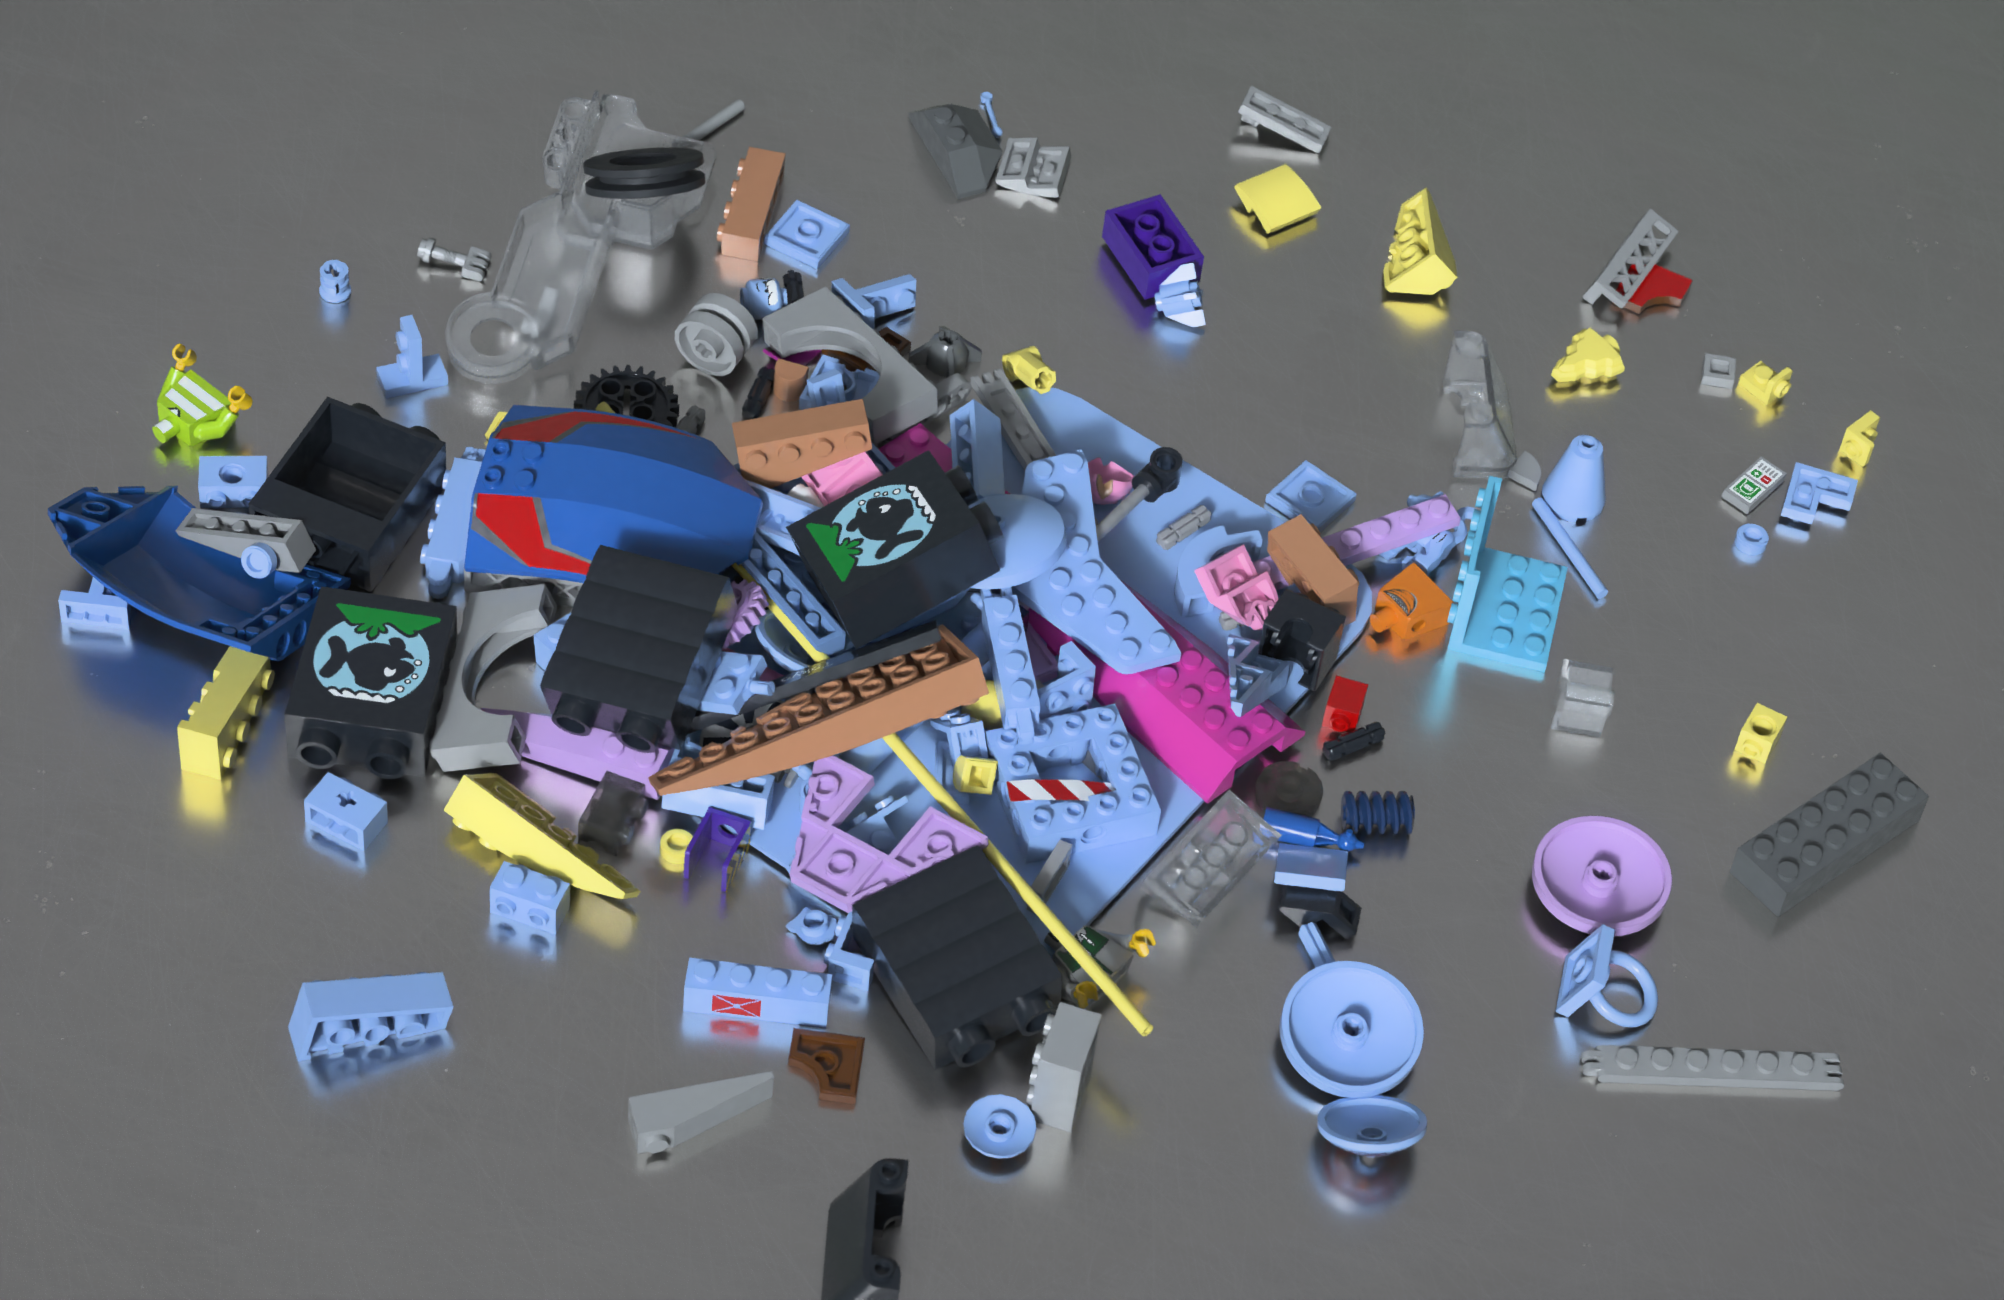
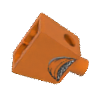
M1412 563L1379 590L1375 605L1376 613L1370 616V623L1373 629L1379 633L1391 627L1401 639L1407 640L1448 625L1447 620L1451 604L1454 602L1415 563Z

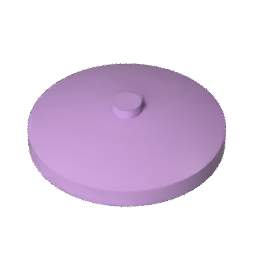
M1604 816L1577 817L1564 821L1552 828L1539 843L1532 865L1534 888L1543 905L1566 925L1588 934H1592L1602 924L1614 929V936L1628 935L1646 928L1663 912L1672 886V874L1668 860L1657 843L1637 827L1627 822Z

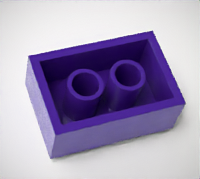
M1161 194L1105 211L1102 238L1145 300L1155 297V293L1160 292L1159 286L1184 264L1194 263L1197 278L1190 279V282L1198 281L1200 283L1204 256Z

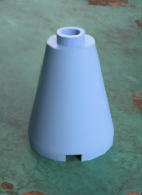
M1580 435L1575 437L1544 481L1541 495L1557 518L1568 522H1576L1577 518H1587V521L1598 516L1605 505L1606 490L1603 446L1593 436Z

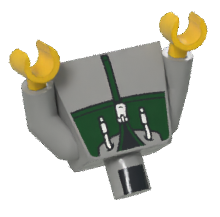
M1085 925L1073 935L1115 983L1128 972L1135 951L1138 956L1146 957L1149 954L1147 945L1154 946L1156 944L1154 936L1149 929H1140L1133 935H1120L1095 930L1091 926ZM1050 931L1045 937L1044 942L1055 951L1052 959L1062 975L1061 998L1072 1001L1079 1008L1087 1010L1093 1003L1099 1000L1104 992Z

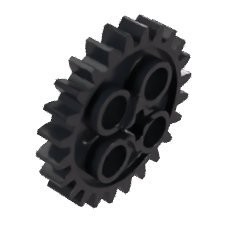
M614 365L612 373H608L602 368L601 377L591 374L590 383L582 381L581 390H576L574 409L596 411L598 404L606 402L616 414L623 415L624 390L629 389V416L671 427L677 426V419L679 417L678 394H673V385L666 386L665 377L656 380L654 370L646 375L643 374L642 366L636 372L631 371L630 365H626L624 371H620Z

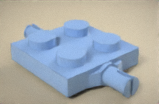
M721 651L697 710L737 715L744 703L752 695L772 696V693L775 692L774 682L760 681V677L767 667L764 657L762 655Z

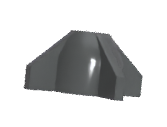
M939 326V332L934 334L929 342L909 353L908 362L914 365H927L928 369L934 374L947 378L955 373H962L968 362H981L982 351L979 347L964 339L959 333L949 330L945 326Z

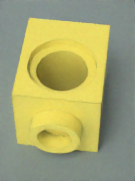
M1757 703L1741 729L1734 750L1765 764L1782 735L1788 717Z

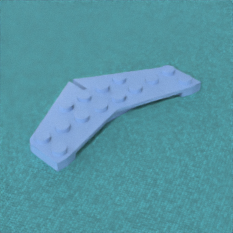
M1082 449L1029 463L1025 470L1021 495L1043 500L1060 513L1065 526L1066 546L1059 560L1049 570L1030 581L1011 586L1013 595H1017V599L1119 673L1133 674L1180 662L1181 652L1175 640L1099 556L1088 461Z

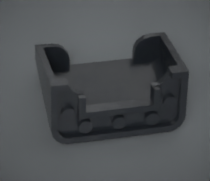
M886 1158L877 1161L831 1202L828 1211L821 1300L899 1299L900 1266L891 1257L873 1255L872 1241L873 1237L882 1238L884 1228L888 1223L894 1220L895 1223H902L909 1160Z

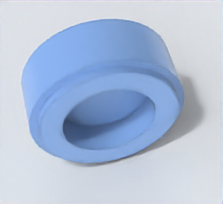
M1744 524L1738 528L1734 543L1742 553L1754 556L1765 551L1769 536L1766 530L1759 525Z
M258 542L243 551L241 562L244 570L250 576L264 578L276 569L277 557L270 546Z

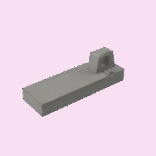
M1253 86L1249 88L1238 113L1242 114V121L1254 127L1261 124L1316 153L1320 152L1331 129V126Z

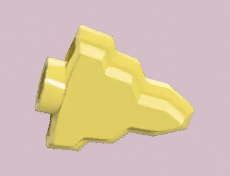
M1591 328L1583 329L1573 336L1572 343L1566 348V356L1557 361L1551 376L1558 382H1570L1581 377L1595 379L1600 376L1613 377L1623 373L1625 367L1620 356L1619 345L1611 335L1601 337Z

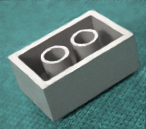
M1063 1002L1059 1003L1055 1015L1048 1014L1043 1030L1045 1037L1042 1043L1038 1042L1033 1056L1032 1064H1034L1029 1080L1031 1086L1026 1099V1104L1031 1105V1112L1034 1115L1035 1122L1068 1132L1072 1131L1092 1074L1102 1014Z

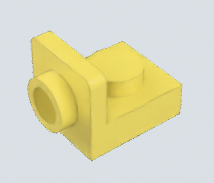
M1759 361L1740 376L1738 384L1768 405L1777 397L1780 399L1787 394L1791 387L1790 378L1793 370L1786 367L1777 373L1765 363Z
M1871 410L1846 429L1840 446V450L1862 467L1868 464L1874 448L1873 441L1878 435L1876 428L1880 417Z

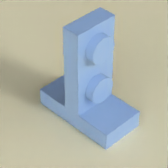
M911 274L856 290L843 278L831 281V292L840 296L845 305L853 312L859 313L863 321L872 329H874L875 318L916 307V279Z
M413 315L400 317V331L396 332V341L401 353L396 355L397 363L376 367V376L385 399L448 385V375L439 353L422 357V337Z
M94 577L92 578L89 593L61 590L58 600L61 622L121 629L130 628L132 621L130 604L115 596L113 592Z

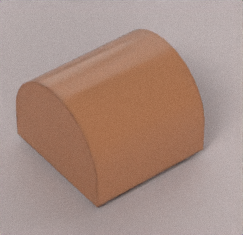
M778 358L774 372V394L786 402L799 400L807 384L809 367Z

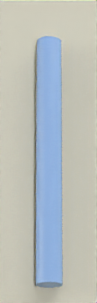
M1542 497L1535 499L1532 502L1535 511L1598 599L1604 598L1608 594L1607 588Z

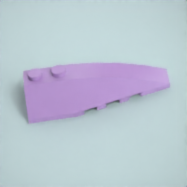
M490 708L480 709L491 714L514 715L526 735L522 753L523 757L658 800L660 797L650 784L648 777L669 766L674 748L658 744L655 752L642 753L626 747L616 738L617 733L593 727L588 736L570 734L552 722L551 714Z

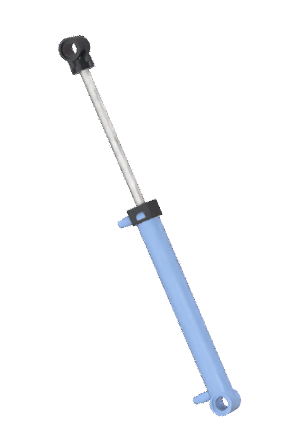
M1161 447L1153 451L1150 456V462L1132 478L1131 483L1134 490L1096 526L1098 542L1142 500L1150 503L1155 502L1164 493L1172 492L1178 487L1183 459L1177 450L1170 447ZM975 592L970 599L982 610L981 595ZM1018 600L1023 627L1026 633L1029 620L1028 609L1030 607ZM981 621L961 642L979 657L981 667H983L989 661ZM925 721L895 733L904 742ZM880 738L844 751L838 758L871 774L894 751ZM807 764L792 768L799 777L805 780L800 788L799 812L801 816L805 797L808 795L809 777H811L813 771Z

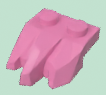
M1244 544L1194 570L1208 601L1212 605L1225 612L1235 621L1248 627L1250 626L1253 630L1263 629L1264 620L1268 616V612L1272 610L1279 599L1268 572L1257 573Z

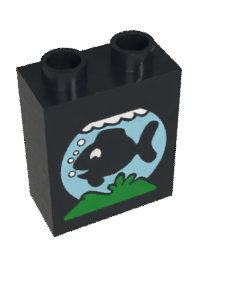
M929 450L786 527L809 576L855 649L1001 571L989 546L1004 537L992 511L985 501L970 509L968 506L977 502L978 498L963 469L958 465L944 472Z
M321 586L284 714L287 757L298 758L305 765L317 769H326L335 764L367 768L374 775L386 779L399 778L404 774L425 777L431 755L429 744L430 740L434 737L437 725L436 716L441 709L443 701V688L447 685L450 674V661L454 658L457 646V606Z

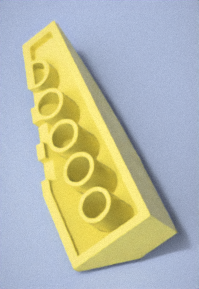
M497 773L464 775L444 809L445 812L453 817L452 821L455 825L480 837L479 842L491 850H499L522 865L541 874L556 876L570 883L571 886L619 899L635 898L641 892L611 865H600L597 863L599 855L592 848L576 844L574 842L577 837L576 834L569 828L561 829L555 826L553 822L556 817Z

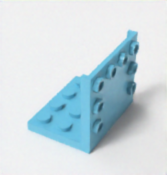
M1489 476L1486 489L1479 488L1475 507H1479L1481 510L1474 509L1470 530L1466 539L1464 555L1469 556L1468 561L1462 560L1458 580L1463 581V583L1457 582L1453 601L1458 602V604H1451L1447 620L1448 623L1453 624L1447 650L1545 673L1568 567L1485 547L1502 482L1501 478Z

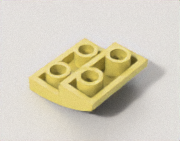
M1286 164L1234 186L1248 213L1255 211L1267 234L1312 216L1321 209L1318 201L1304 181Z

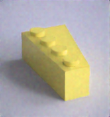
M229 646L214 669L213 683L207 681L203 686L200 703L194 701L188 709V714L191 715L189 721L181 720L177 726L181 770L221 780L226 769L233 767L237 756L236 748L240 741L244 742L246 740L252 715H258L262 705V695L265 690H270L274 681L275 672L271 670L269 657Z

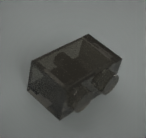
M606 771L578 821V843L617 856L623 844L628 845L630 843L637 818L642 819L647 811L649 801L645 799V784Z

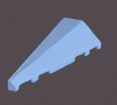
M1229 634L1227 649L1231 709L1236 716L1241 717L1286 687L1290 662L1258 654L1259 641Z

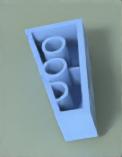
M419 972L410 975H383L371 978L351 977L345 980L331 981L314 980L302 983L288 1028L297 1061L300 1062L311 1059L310 1053L327 1049L328 1054L331 1055L343 1052V1045L364 1041L366 1047L379 1044L380 1041L392 1034H396L399 1039L445 1029L453 1009V1004L443 972Z

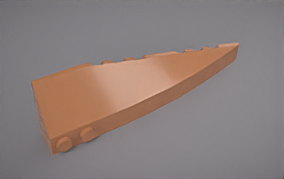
M943 624L939 625L941 634L939 642L844 676L839 680H833L817 686L816 692L812 695L803 692L757 717L758 724L746 730L745 727L741 726L731 731L732 739L723 744L711 742L701 748L699 757L695 759L684 757L648 777L649 782L660 796L734 783L830 757L883 738L929 718H940L951 709L961 705L974 704L980 697L989 694L979 657Z

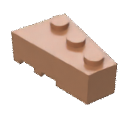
M1300 514L1268 531L1267 552L1288 585L1290 586L1295 583L1299 591L1308 596L1310 600L1325 607H1332L1338 610L1340 614L1346 616L1344 627L1356 620L1358 577L1352 569H1347L1340 561L1335 548L1332 546L1328 547L1323 541L1318 528L1313 523L1309 524L1303 515Z

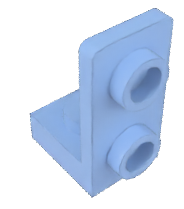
M949 710L946 715L930 720L932 728L947 733L952 767H954L957 758L961 755L988 758L983 721L970 717L969 713L960 714V710Z
M852 912L847 914V917L841 915L835 931V936H838L835 944L829 943L824 963L828 964V974H832V981L868 991L873 979L874 960L866 958L860 953L847 952L853 936Z

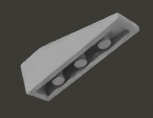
M192 508L176 529L178 536L241 558L243 551L252 544L258 542L265 543L274 550L277 557L275 570L300 573L316 551L302 520Z
M769 1071L629 1097L628 1120L637 1154L645 1152L658 1153L667 1148L675 1147L772 1098L773 1072Z

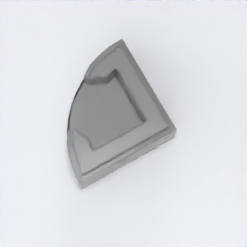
M1524 450L1510 468L1508 477L1536 491L1541 479V467L1535 457Z

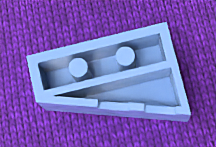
M687 735L682 749L674 750L669 766L684 757H691L693 759L699 757L702 747L690 742V736ZM768 774L734 783L663 795L662 808L704 817L707 809L712 807L751 821L752 828L764 830L772 807L775 776Z

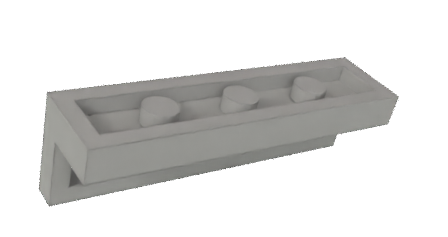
M1649 209L1627 235L1583 295V298L1593 304L1603 294L1622 309L1679 231L1652 209ZM1652 226L1657 227L1667 237L1665 239L1655 238ZM1639 246H1649L1651 257L1641 256ZM1625 264H1635L1638 275H1628ZM1611 282H1622L1625 292L1624 296L1609 284Z
M464 569V592L473 593L545 584L556 605L573 607L583 584L542 577L466 572Z

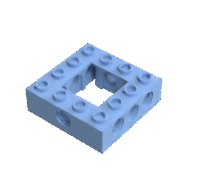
M1116 704L1041 719L1038 726H1033L1034 744L1020 745L1016 728H999L985 731L988 758L998 761L994 787L1025 864L1048 859L1059 840L1072 844L1071 854L1157 835L1161 808ZM1089 750L1096 765V775L1101 776L1102 782L1111 783L1115 791L1088 796L1089 801L1070 800L1051 804L1049 800L1011 802L1006 782L1040 779L1038 773L1045 772L1047 768L1070 764V766L1078 765L1085 760Z

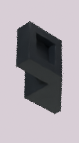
M1284 885L1279 910L1299 927L1303 924L1316 923L1323 919L1346 939L1357 934L1362 908L1344 892Z

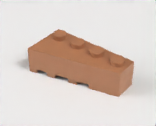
M863 399L732 423L741 476L746 480L770 489L872 449Z

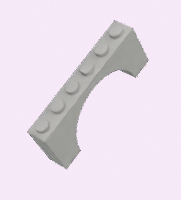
M826 286L762 318L765 343L782 359L809 350H837L853 354L865 360L877 371L880 376L878 382L862 398L869 424L871 442L874 445L938 412L937 397L939 392L935 383L932 380H927L913 363H909L900 355L895 346H890L876 329H872L863 321L859 313L853 312L845 305L840 296L833 294Z
M545 584L470 593L467 607L463 610L462 627L456 637L457 646L454 658L450 661L448 682L443 688V701L441 709L436 716L437 725L434 737L430 740L429 744L431 756L436 759L443 772L520 764L526 735L514 715H497L475 707V693L485 670L501 653L514 644L534 636V634L554 622L557 605Z

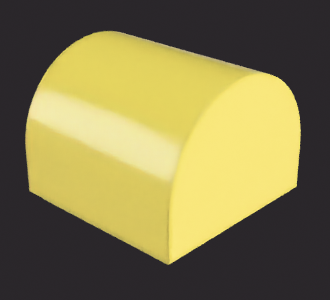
M959 756L953 769L954 787L960 792L992 795L998 761L989 758Z

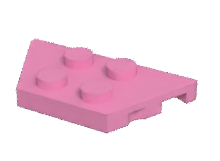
M866 452L804 475L802 479L807 486L813 489L823 505L826 506L880 477L883 473Z

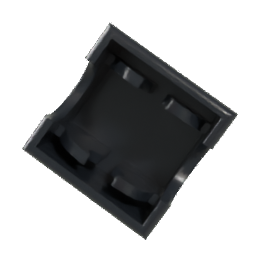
M1285 589L1264 620L1258 654L1283 661L1296 662L1302 667L1304 672L1298 684L1315 692L1337 659L1346 616L1340 614L1335 608L1325 607L1310 600L1305 594Z

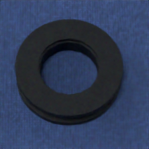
M662 147L623 150L594 156L583 162L584 173L594 176V178L585 182V190L590 196L609 199L652 198L692 191L705 184V174L702 171L695 170V168L700 167L704 163L703 153L694 149Z

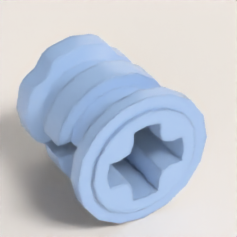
M329 260L320 267L321 285L319 292L325 301L340 303L350 297L351 286L349 284V270L346 263L339 260Z

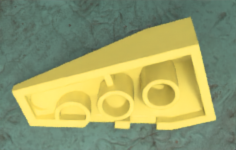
M1425 188L1401 204L1395 230L1398 232L1397 240L1390 244L1391 262L1385 263L1383 270L1385 288L1389 292L1433 295L1441 289L1448 288L1458 278L1455 259L1430 191Z

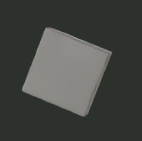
M1705 353L1702 363L1701 384L1732 389L1735 382L1736 358Z

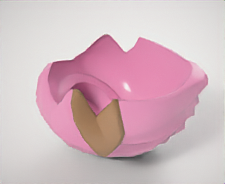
M1100 457L1088 462L1094 504H1116L1118 500L1124 499L1125 495L1130 493L1132 478L1135 475L1113 461L1103 466Z

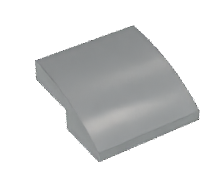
M1008 138L996 176V183L1007 189L1042 197H1060L1072 156L1070 147H1040L1038 138Z

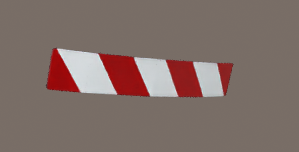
M1028 779L1006 782L1011 802L1028 800L1089 801L1088 796L1115 791L1111 783L1084 780Z

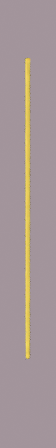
M601 402L596 407V411L615 413L606 402ZM735 562L731 565L743 580L746 579L748 583L755 581L741 564L737 565ZM763 590L769 604L767 607L816 663L831 659L827 654L817 651ZM896 733L882 738L950 817L984 834ZM988 839L989 845L982 849L991 864L1142 1036L1150 1034L1153 1030L1151 1023Z

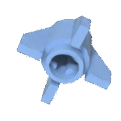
M1194 263L1181 265L1159 286L1160 292L1155 293L1158 311H1163L1166 317L1192 327L1206 325L1203 309L1196 310V307L1203 305V289H1200L1198 281L1190 282V279L1197 278Z

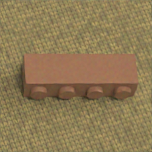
M749 147L746 159L740 158L737 176L740 178L739 180H733L731 188V198L733 200L732 202H726L724 210L726 222L719 224L717 241L722 242L721 255L758 262L764 243V236L767 234L784 178L786 153Z

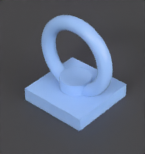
M1602 924L1566 955L1556 1012L1569 1017L1590 1000L1594 1008L1608 1021L1623 1027H1638L1650 1021L1657 1010V987L1651 974L1640 961L1627 953L1612 950L1615 930ZM1609 964L1624 967L1640 983L1644 993V1004L1638 1012L1625 1013L1619 1011L1603 996L1601 990L1605 987L1610 975Z

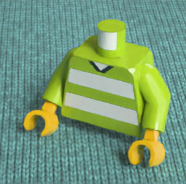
M177 344L172 351V356L177 363L175 367L171 366L157 399L159 423L152 427V431L155 437L162 443H165L173 436H177L188 446H194L206 440L222 438L235 424L236 419L239 417L238 411L240 409L247 410L252 406V397L245 393V390L238 385L230 389L227 397L190 369L185 372V367L192 366L196 362L197 356L192 349H189L186 357L182 358L185 346Z

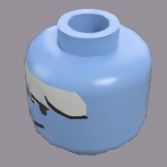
M775 278L750 279L746 282L745 287L740 289V304L748 310L754 320H762L763 317L787 306L788 303L786 288H780V284Z

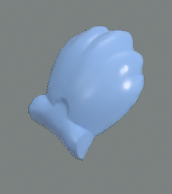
M805 907L793 920L787 923L786 927L790 932L797 933L804 942L810 945H821L834 939L837 920L821 910H810Z

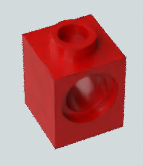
M1336 675L1326 704L1322 726L1345 733L1356 730L1369 684Z

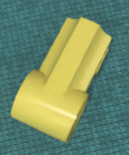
M1035 346L1007 353L1002 357L1003 370L1011 382L1021 380L1039 394L1049 392L1052 385L1056 382L1055 371L1042 361L1040 352Z

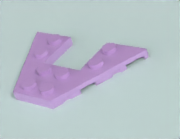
M833 755L814 761L812 775L809 777L808 795L805 797L801 816L800 834L795 845V858L791 864L790 879L795 885L850 913L852 912V904L971 847L978 845L981 850L989 845L988 836L930 806L889 855L838 828L875 783L872 775Z

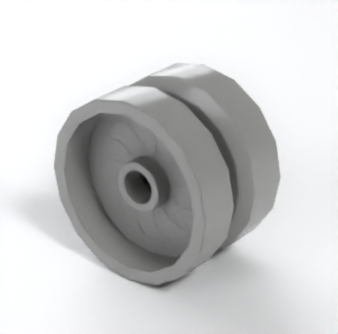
M709 293L703 295L677 327L675 330V342L679 352L695 368L709 375L723 376L732 372L743 355L755 342L758 328L748 310L735 299L723 294Z

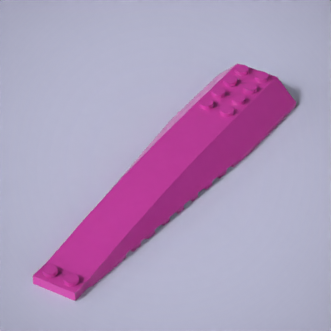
M921 423L879 448L880 452L895 468L929 450L944 472L952 469L951 448L941 442ZM1122 580L1121 582L1175 640L1181 652L1180 662L1133 674L1119 673L1031 608L1028 609V622L1047 643L1049 651L1054 656H1059L1060 646L1072 641L1096 666L1093 688L1094 699L1101 706L1116 704L1126 730L1207 804L1232 787L1237 768L1267 747L1273 745L1278 751L1282 752L1305 736L1306 731L1269 699L1243 716H1236L1231 709L1228 662Z

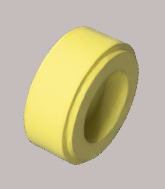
M683 829L667 831L660 840V853L663 859L672 864H684L685 851L693 835Z

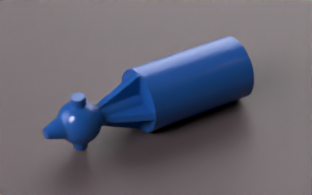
M1266 807L1259 836L1292 845L1309 847L1338 845L1340 850L1348 852L1354 849H1363L1365 844L1357 839L1351 829H1347L1346 832L1339 835L1322 824L1320 819L1271 807Z

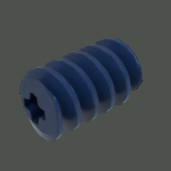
M1351 791L1343 793L1341 799V825L1343 831L1346 825H1350L1353 834H1357L1359 826L1364 825L1366 834H1371L1373 825H1377L1380 834H1384L1387 825H1391L1393 833L1398 834L1400 825H1405L1407 834L1412 833L1415 807L1413 796L1409 797L1407 792L1399 791L1395 798L1392 791H1386L1383 797H1381L1378 791H1372L1369 799L1365 791H1359L1355 798Z

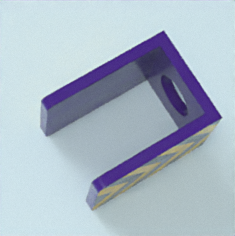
M709 807L685 851L684 878L690 879L710 839L732 847L722 866L721 891L726 893L750 849L751 821ZM725 824L732 827L737 834L731 835L721 829L720 825Z

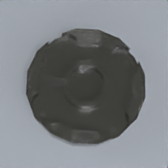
M1293 761L1276 762L1268 765L1258 777L1254 790L1256 802L1264 813L1266 807H1271L1312 817L1319 810L1323 798L1322 781L1310 768L1306 770L1303 767H1299L1300 763Z

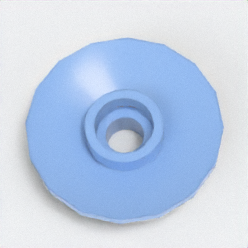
M1002 1094L989 1095L975 1101L967 1110L963 1122L965 1137L971 1146L983 1155L998 1159L1014 1157L1024 1152L1033 1142L1036 1132L1035 1118L1027 1105L1014 1097ZM995 1131H1001V1132H1003L1004 1134H996V1133H994V1132H995Z

